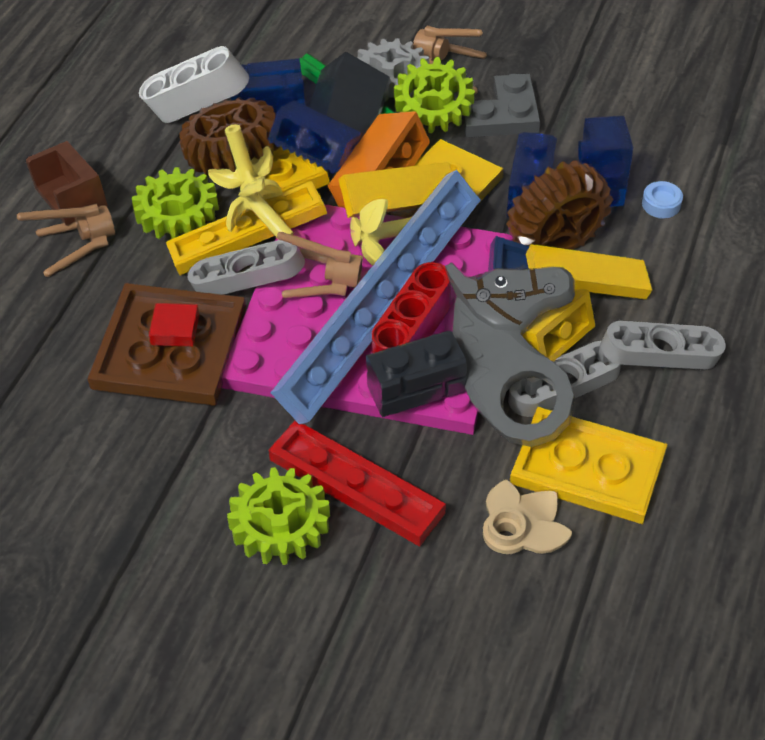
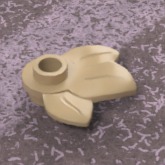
M503 480L490 490L486 499L489 517L483 526V538L492 550L502 554H513L525 549L543 554L561 548L571 538L572 531L569 528L554 522L557 513V493L555 491H541L520 496L518 490L508 480ZM509 531L513 535L505 536L501 535L500 532Z

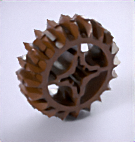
M239 97L234 101L226 99L223 103H213V106L209 108H201L199 114H193L189 117V121L182 125V131L179 133L184 159L187 160L190 167L194 168L195 172H204L207 176H209V169H230L232 172H235L237 169L225 133V129L228 126L235 124L241 127L250 160L254 157L257 160L264 155L262 149L266 146L270 148L274 156L273 152L280 148L282 129L273 106L267 105L266 101H256L255 98L243 100L242 97Z
M577 160L572 161L569 165L562 161L556 169L548 166L545 173L540 177L534 175V181L529 186H522L523 193L521 196L512 199L514 207L507 212L510 219L506 224L510 235L513 237L512 241L526 246L534 244L574 250L580 245L584 246L586 240L590 237H596L595 231L606 224L604 217L611 213L609 205L612 203L613 198L610 195L611 189L608 187L607 181L595 168L590 167L587 163L581 164Z

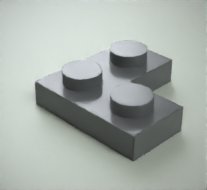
M530 74L494 76L493 88L496 100L474 101V104L471 105L470 116L462 115L466 137L539 133L540 119Z

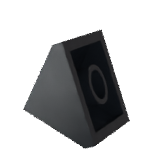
M344 52L321 69L301 131L303 136L359 142L377 116L382 112L391 82L390 77L350 53Z

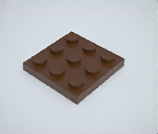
M125 283L87 378L90 389L216 406L223 385L222 377L229 354L245 315V297ZM155 303L198 304L199 319L193 347L150 344L149 331Z

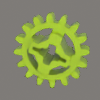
M435 57L433 64H428L422 58L420 59V67L416 68L414 65L409 64L407 65V75L399 73L398 85H394L396 111H416L422 125L428 126L429 133L434 132L435 126H441L442 130L447 132L448 123L453 122L455 125L460 126L462 124V115L470 116L471 105L474 104L475 94L473 79L466 78V69L464 67L455 70L453 60L447 62L446 65H442L440 57ZM415 89V90H414V97L411 98V97H410V94H411L412 90ZM458 92V98L454 101V93Z
M175 167L173 174L168 175L164 170H159V178L154 179L147 176L145 178L147 186H136L137 196L132 197L137 224H142L145 233L155 230L156 238L158 239L162 238L165 233H169L172 239L176 238L179 233H188L194 228L206 225L205 221H215L216 219L215 211L219 210L215 184L208 183L207 175L205 174L196 178L194 169L188 170L186 174H181L179 167Z
M276 467L270 470V477L263 479L256 472L253 474L254 484L252 486L244 483L238 485L240 497H230L231 513L227 514L235 545L244 544L247 557L250 558L259 551L261 552L263 564H268L272 556L275 555L280 557L282 565L288 564L289 554L295 552L299 558L304 559L306 558L305 546L310 545L315 548L321 546L320 534H325L329 531V500H325L322 485L313 487L311 475L307 474L298 480L296 479L295 469L290 468L285 476H279Z

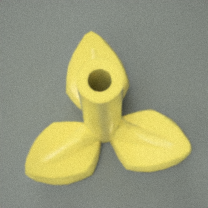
M240 125L228 126L225 129V133L237 169L235 172H232L230 169H209L208 174L213 182L219 186L228 189L241 186L240 191H242L252 181L260 177L266 179L264 176L270 173L273 166V155L270 148L266 146L262 149L264 155L260 159L254 157L250 160Z
M260 177L245 186L238 194L240 197L235 199L230 205L226 220L228 231L232 232L244 210H253L276 238L278 232L293 235L294 232L264 200L283 194L277 182Z
M377 199L368 203L360 211V220L357 217H352L350 221L353 244L356 247L362 242V254L371 265H374L384 252L383 247L378 243L379 240L396 237L412 218L383 222L388 207L387 199Z

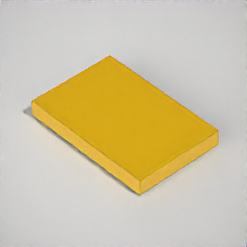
M537 407L531 424H536L546 419L552 410ZM572 417L569 426L555 440L534 447L522 445L510 475V482L515 486L535 492L555 491L558 499L643 524L667 444Z

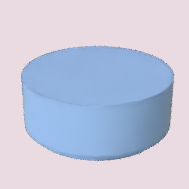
M653 182L644 190L642 207L653 217H673L681 209L683 193L679 187L670 182Z

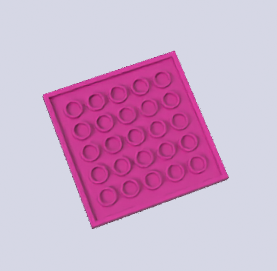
M325 205L327 214L291 229L294 232L293 236H298L337 250L349 251L354 255L363 256L362 242L356 247L353 244L350 229L351 218L347 217L346 209L343 207ZM386 214L383 222L404 219L405 217ZM460 226L433 262L444 266L452 262L468 277L488 271L490 244L495 236L511 241L513 237L510 234ZM396 237L381 239L378 243L385 251ZM364 256L360 281L373 266ZM306 258L304 267L295 276L256 286L232 345L222 377V388L275 398L270 392L354 288L347 287L346 296L326 294L283 298L282 291L332 285L331 280H325L326 263ZM452 285L449 311L433 335L449 330L453 332L454 308L457 296ZM372 341L321 406L474 435L479 415L467 392H463L382 417L367 385L366 355L372 354Z

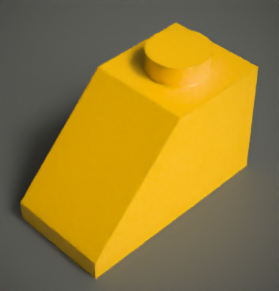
M575 290V297L571 303L538 315L527 327L528 331L523 334V338L538 352L554 362L595 327L589 290Z

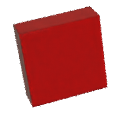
M155 303L149 331L150 344L193 347L199 319L198 304Z

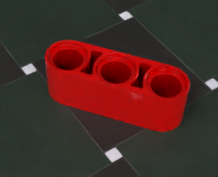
M427 262L419 265L413 271L374 326L372 331V353L433 335L450 308L451 283L444 265L436 262Z

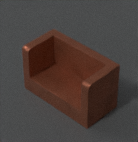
M68 141L26 159L36 191L52 210L82 208L97 204L98 207L103 205L108 207L99 175ZM76 217L60 219L67 226L75 222Z

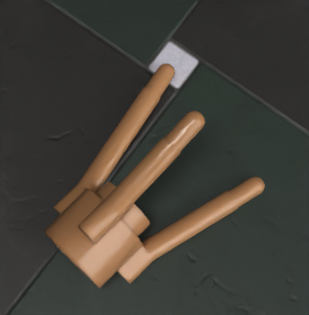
M426 26L425 29L418 31L413 43V49L420 47L424 49V56H429V64H433L435 57H440V60H443L448 52L485 59L487 56L482 51L449 44V40L444 38L480 37L483 34L480 29H446ZM473 86V90H475V94H477L478 89Z
M97 204L82 208L42 210L17 214L19 221L76 217L75 222L67 226L61 223L38 229L36 235L41 237L78 229L82 240L90 239L91 241L44 271L46 277L61 271L95 249L108 246L107 237L114 236L115 230L111 215L105 205L98 207Z
M278 232L277 238L298 246L304 258L326 263L325 280L332 281V285L282 291L283 298L326 294L346 296L347 287L355 288L360 282L363 256L351 254L349 251L337 250L284 232Z

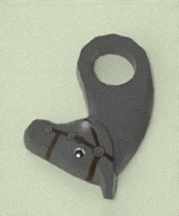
M449 263L445 266V269L457 296L452 333L467 361L465 389L471 402L494 430L509 443L534 447L555 440L571 423L576 403L567 373L532 347L523 338V334L528 331L527 327L538 315H542L548 310L561 308L572 302L575 297V280L572 274L564 267L552 266L530 269L496 268L468 277L454 263ZM534 377L545 380L553 386L556 391L557 400L554 410L546 419L536 424L524 425L514 422L504 413L503 401L505 394L514 383L525 378Z

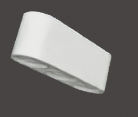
M220 46L149 77L140 87L139 96L162 122L169 123L197 112L201 108L209 107L213 103H218L235 96L246 87L249 75L229 49Z

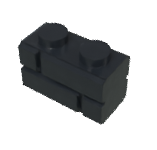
M450 330L366 355L367 385L382 417L441 400L445 396L450 397L466 392L465 376L467 361Z

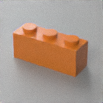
M416 111L379 114L328 184L338 207L345 208L339 184V178L343 175L409 167L416 164L430 143Z

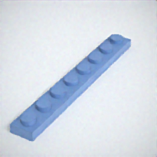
M457 170L446 174L270 392L298 424L310 422L372 341L374 326L413 271L419 265L433 262L481 201Z

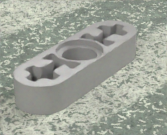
M277 240L202 259L191 267L187 277L196 292L223 295L291 278L302 270L305 258L298 246ZM254 264L252 267H250V268L247 269L246 271H243V272L238 273V272H239L240 270H242L244 267H246V266H248V265Z
M615 321L611 323L600 343L603 355L616 364L687 369H710L714 367L726 347L721 334L710 327L633 321ZM661 339L671 345L673 351L659 349L653 340Z
M601 341L592 342L560 356L554 361L563 371L576 377L577 381L570 384L575 398L613 382L620 374L621 364H616L603 355L600 348ZM534 377L525 378L514 383L509 388L508 403L510 408L518 415L533 417L537 407L548 410L555 407L557 400L556 391L545 380ZM525 391L527 393L521 396V392ZM536 394V398H531L529 396Z

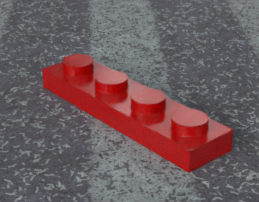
M296 420L269 449L270 461L286 470L294 468L296 476L300 478L307 474L311 475L313 486L322 485L324 492L419 547L445 515L446 503L304 424H298Z

